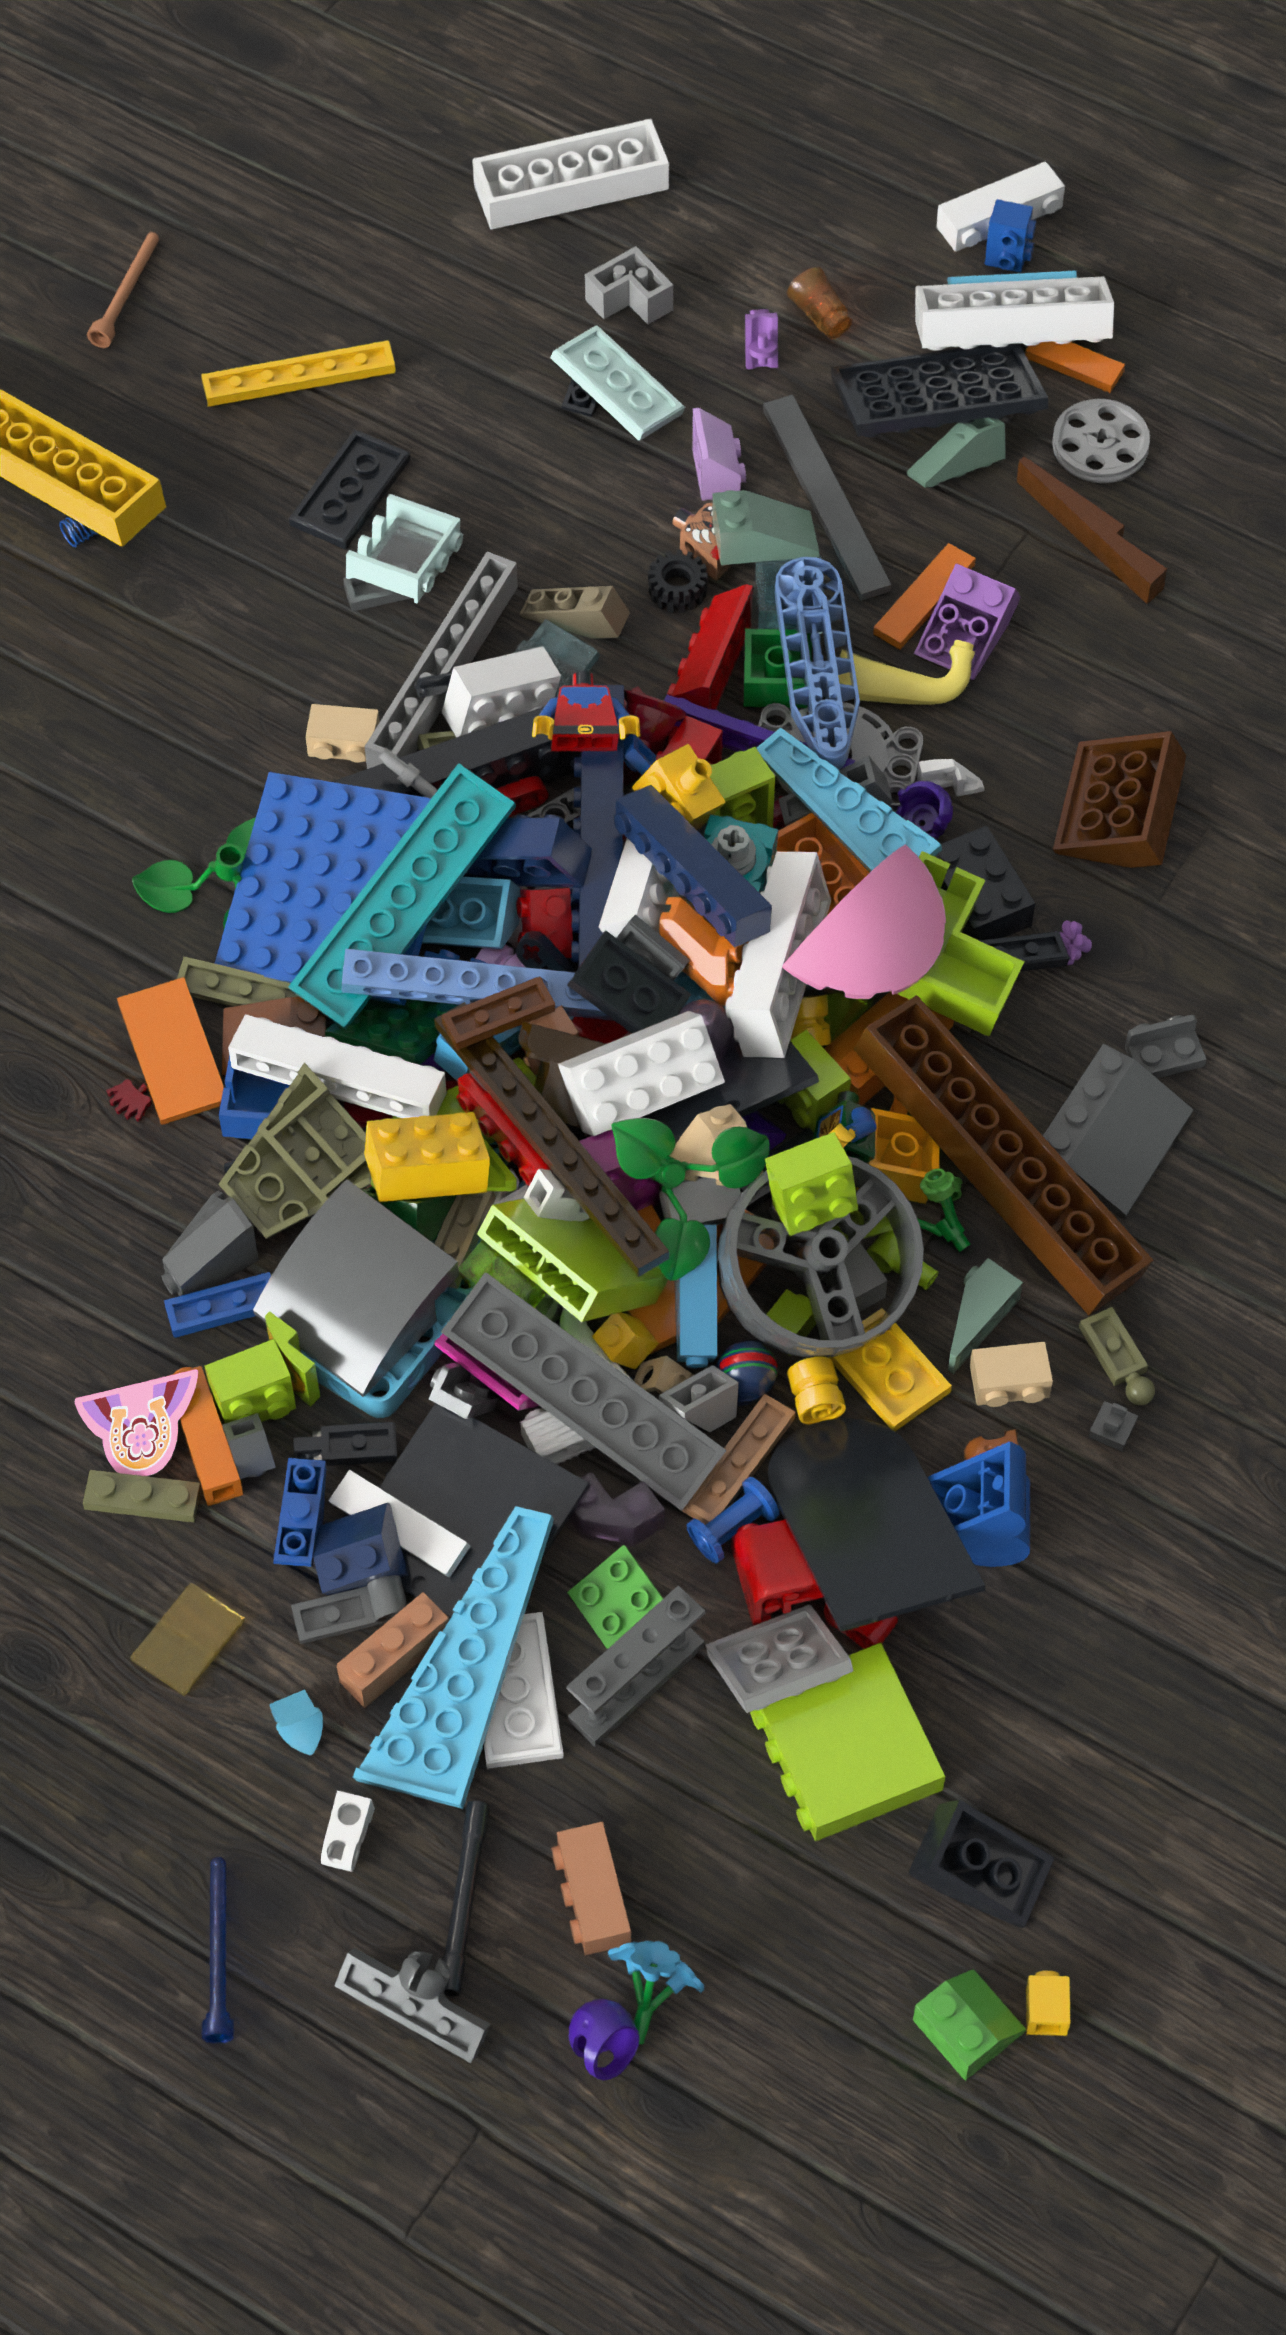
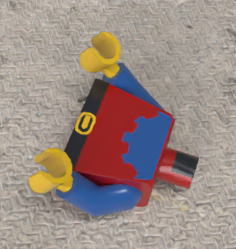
M579 671L573 674V686H561L558 697L551 698L541 713L534 718L532 737H536L537 734L547 735L548 739L552 740L551 751H617L619 733L621 740L625 739L626 734H635L637 737H640V722L638 717L632 716L626 711L617 698L611 697L607 686L593 685L592 673Z

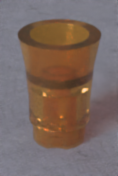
M810 268L797 276L787 290L788 298L800 307L819 331L825 333L829 339L840 337L850 328L852 319L847 313V308L838 298L822 268Z

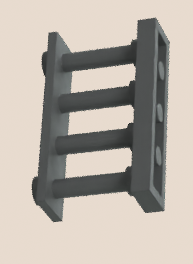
M679 1585L567 1685V1690L582 1703L568 1716V1722L596 1747L705 1647V1641L690 1628L705 1615V1610Z

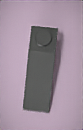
M870 756L839 770L849 780L865 788L866 792L878 801H883L887 805L893 803L887 778ZM793 792L779 799L786 826L812 813Z

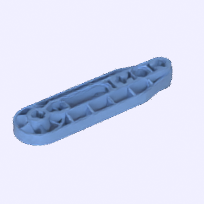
M801 557L792 559L784 564L776 574L775 602L791 716L808 747L819 758L828 761L840 770L848 759L860 704L842 580L838 570L829 562L816 557ZM823 574L827 575L831 579V581L825 585L823 584ZM823 589L835 592L834 596L827 601ZM842 619L844 632L832 630L831 622ZM784 623L796 625L797 633L786 636ZM818 632H823L827 661L823 659L820 645L821 639ZM806 633H812L810 640L813 648L814 662L810 661ZM846 645L847 658L836 657L834 648ZM788 650L800 651L801 660L789 663ZM850 672L852 685L840 684L838 675ZM791 677L804 678L805 687L793 690ZM854 699V712H845L842 702ZM795 704L808 705L809 715L802 717Z

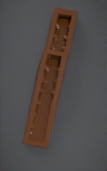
M1025 456L1019 460L1016 482L1146 604L1164 589L1167 568L1123 538L1125 525Z

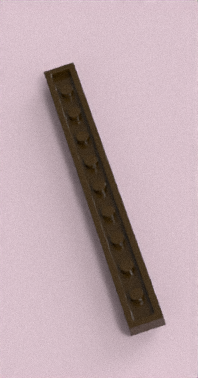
M464 1002L447 1012H450L467 1004ZM441 1015L435 1018V1028L639 1277L668 1260L669 1250L495 1038L492 1036L456 1050L442 1024Z

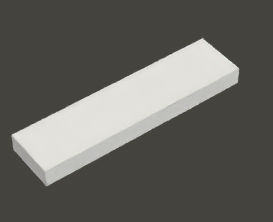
M351 1470L347 1472L329 1499L332 1505L348 1515L384 1503H390L401 1548L449 1578L471 1547L461 1538Z

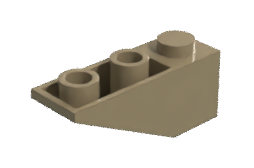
M613 586L532 589L520 612L522 618L591 639L618 638L630 614Z

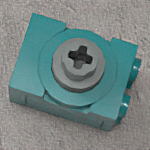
M710 814L704 838L759 893L765 891L767 869L773 865L777 852L778 829L761 823L752 824L729 816L721 817Z

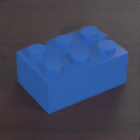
M229 1055L225 1077L226 1088H223L219 1110L222 1136L252 1139L258 1131L257 1129L260 1124L268 1117L284 1090L290 1085L233 1069Z

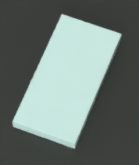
M597 325L553 350L551 359L639 441L683 414L685 406Z

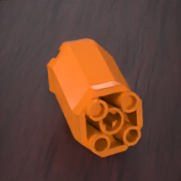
M668 897L665 905H671L669 912H662L659 934L690 960L682 971L720 1006H726L727 998L732 997L735 972L740 970L742 965L744 944L734 947L724 936H720L715 927L704 916L698 914L695 907L686 897Z

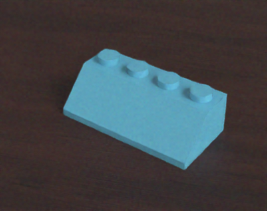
M462 877L427 923L422 944L503 949L519 925L520 918L516 911V901L520 897L521 888L507 879Z

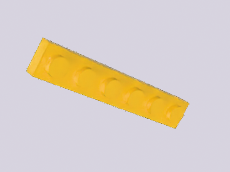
M388 340L201 374L207 404L210 407L396 373Z

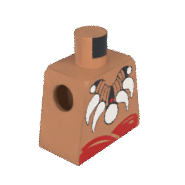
M706 503L695 515L684 508L679 509L673 518L672 524L681 530L680 550H682L684 555H687L688 551L692 552L693 560L699 556L702 559V564L705 563L707 567V574L717 581L732 564H720L713 528V503Z

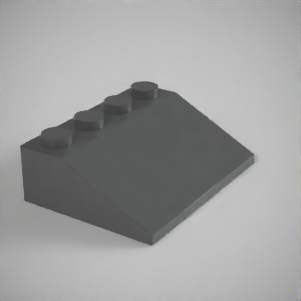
M1103 1044L1043 1137L1108 1210L1126 1219L1193 1114L1194 1109L1135 1059Z

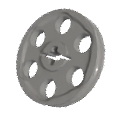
M1091 399L1072 405L1060 415L1054 427L1052 447L1059 464L1073 476L1094 483H1112L1132 476L1142 467L1148 455L1150 433L1144 419L1129 406L1108 399ZM1108 412L1116 418L1111 421H1105L1099 415ZM1073 419H1079L1085 423V426L1076 428L1068 422ZM1126 430H1135L1140 434V436L1136 438H1128L1123 434V432ZM1104 439V442L1099 443L1098 440ZM1071 443L1078 446L1079 449L1075 452H1068L1062 446ZM1121 454H1128L1132 456L1134 460L1125 463L1119 461L1117 459V456ZM1090 461H1098L1103 467L1093 470L1086 464Z

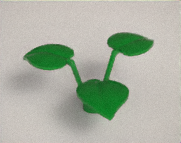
M256 817L240 824L231 831L226 844L217 850L216 862H209L208 868L195 883L192 884L193 874L185 864L176 860H164L151 865L145 871L132 878L135 890L151 907L162 912L176 913L190 907L192 904L191 891L199 889L213 871L216 872L220 879L228 882L233 881L236 889L237 883L241 881L240 873L243 869L244 858ZM230 908L226 911V913H225V915H224V921H223V927H224V928H225V924H226V921H227V917H228Z
M631 1118L615 1122L611 1126L615 1138L617 1159L622 1170L632 1178H650L661 1184L662 1192L668 1196L679 1214L680 1220L666 1218L661 1221L655 1232L669 1250V1259L658 1265V1267L668 1280H678L699 1266L705 1259L710 1247V1237L706 1227L701 1222L696 1220L687 1221V1214L673 1193L672 1188L679 1186L684 1181L687 1170L719 1171V1180L727 1188L736 1189L749 1185L760 1175L766 1165L765 1158H768L769 1139L766 1135L746 1127H731L721 1132L713 1143L712 1158L716 1164H694L686 1161L680 1162L669 1156L675 1148V1138L670 1128L662 1122L648 1118Z

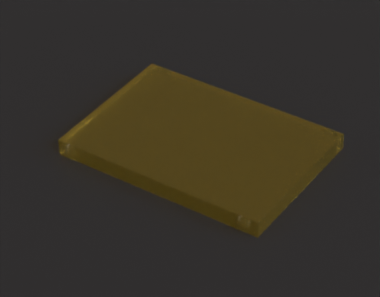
M190 1583L140 1646L132 1653L130 1659L185 1696L230 1638L243 1625L245 1619L193 1583Z

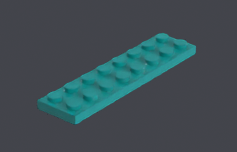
M458 763L288 986L289 989L346 1030L348 1025L355 1020L371 999L372 995L342 992L345 949L404 955L515 809V802Z

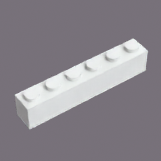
M245 1014L228 1047L231 1067L233 1069L290 1085L305 1062L329 1089L335 1099L400 1118L436 1115L447 1094L445 1072L439 1071L432 1066H421L407 1062L398 1056L383 1055L363 1046L356 1047L339 1042L332 1037L311 1034L298 1027H287L273 1023L271 1020L263 1017L256 1018Z

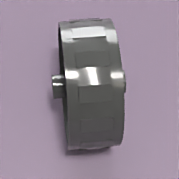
M848 1156L852 1163L855 1187L859 1188L856 1191L857 1211L863 1215L864 1225L855 1224L851 1220L849 1213L845 1217L826 1222L817 1232L802 1231L789 1236L783 1223L744 1213L755 1193L769 1184L767 1170L739 1195L725 1219L718 1240L717 1270L721 1290L730 1310L741 1325L760 1342L782 1353L803 1358L821 1356L828 1358L853 1352L884 1334L900 1318L915 1295L922 1274L924 1253L921 1229L911 1203L891 1179L879 1169L857 1158ZM886 1216L898 1243L900 1255L899 1283L893 1301L883 1318L871 1330L865 1333L844 1259ZM838 1226L843 1233L848 1235L849 1240L847 1241L844 1235L832 1228ZM759 1234L769 1235L773 1239L774 1248L766 1249L762 1247L759 1242ZM786 1240L804 1244L793 1256L783 1252ZM737 1256L793 1271L795 1276L804 1281L821 1340L799 1336L779 1326L763 1313L748 1293L740 1274ZM832 1271L835 1290L825 1293L819 1279ZM829 1301L837 1302L841 1306V1317L837 1318L830 1314L828 1310Z

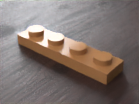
M764 1394L724 1447L726 1452L682 1512L706 1525L731 1506L743 1490L742 1482L748 1477H753L794 1421L796 1412Z

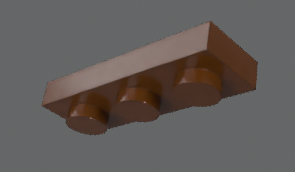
M538 976L442 1014L441 1019L456 1050L520 1026L523 1021L530 1022L555 1012V1002L542 978Z

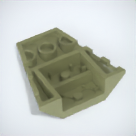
M305 1062L297 1072L298 1074L293 1082L284 1090L271 1113L260 1124L248 1145L246 1144L219 1182V1186L229 1197L236 1201L243 1213L266 1239L316 1214L346 1179L361 1190L371 1185V1174L364 1155L366 1133L332 1096L329 1089Z

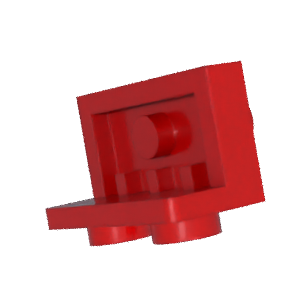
M570 888L520 889V897L516 901V911L518 917L522 919V932L518 935V943L525 933L538 931L547 936L566 958H571L573 934ZM536 945L534 947L528 946L530 952L540 950Z

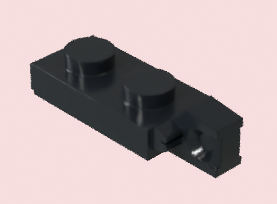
M382 1422L321 1426V1430L312 1432V1437L293 1438L294 1458L326 1461V1466L396 1462L395 1423Z

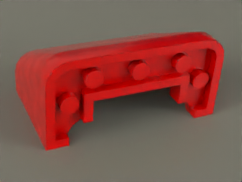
M786 1520L759 1526L754 1523L746 1524L737 1529V1533L731 1539V1550L753 1626L770 1620L771 1614L782 1608L783 1614L791 1612L792 1604L823 1598Z

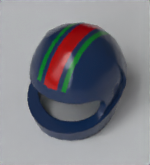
M754 1340L731 1345L723 1351L715 1365L716 1368L738 1382L739 1395L737 1406L750 1405L759 1401L764 1394H767L773 1388L778 1375V1365L773 1353L762 1343Z

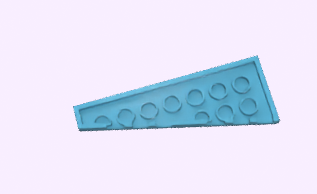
M515 1506L495 1539L492 1551L481 1569L478 1568L473 1575V1582L462 1600H458L453 1608L454 1613L442 1632L439 1631L411 1677L413 1681L399 1704L396 1703L390 1712L391 1717L380 1735L374 1738L370 1745L372 1748L360 1768H356L353 1776L356 1781L453 1807L464 1808L554 1519L552 1515Z

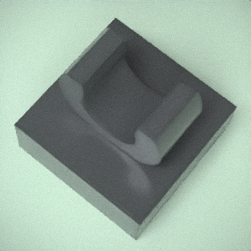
M1104 1401L1090 1429L1089 1438L1123 1452L1137 1423L1138 1415L1127 1411L1128 1408L1116 1403L1112 1405Z

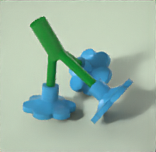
M631 1942L607 1951L611 1960H625L628 1974H632L638 2003L634 2024L639 2032V2044H644L653 2011L673 1992L677 1994L686 1985L695 1988L699 1993L705 1990L703 1983L680 1960L679 1954L669 1950L668 1945L664 1942ZM640 1973H642L644 1975V1978L646 1979L645 1990H643V1984ZM660 1976H672L666 1982L667 1987L651 2001L655 1981H658Z

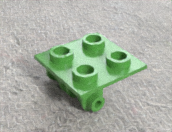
M626 1545L621 1546L567 1592L607 1649L663 1599Z

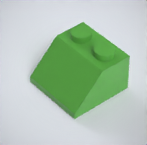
M974 1969L946 1980L915 2005L913 2021L965 2081L1026 2032V2028Z

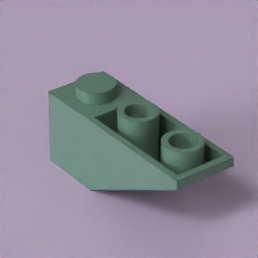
M990 417L975 419L971 423L958 422L907 471V476L925 488L934 487L945 480L964 476L967 472L980 467L991 466L994 462L1005 459V423Z

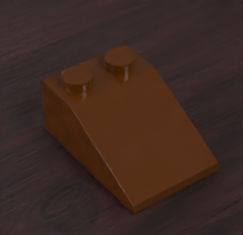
M288 997L224 1008L222 1077H226L230 1055L228 1047L245 1014L256 1018H267L273 1023L287 1027H298L305 1032L325 1037V1030L329 1028V1018L301 997Z

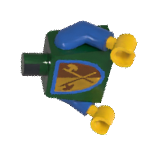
M840 1092L837 1105L819 1116L813 1140L834 1132L847 1156L868 1163L875 1159L876 1115L872 1110L859 1105V1095L855 1092Z

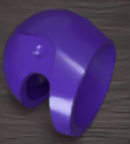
M595 1999L578 2008L569 2025L570 2045L577 2056L584 2058L588 2073L599 2080H610L623 2072L635 2056L639 2046V2032L631 2015L618 2002L613 2000ZM604 2051H612L614 2054L612 2062L605 2067L599 2068L597 2066L599 2054Z

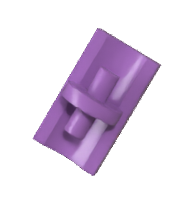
M767 309L751 310L750 314L745 315L746 370L761 366L778 368L777 313H769Z

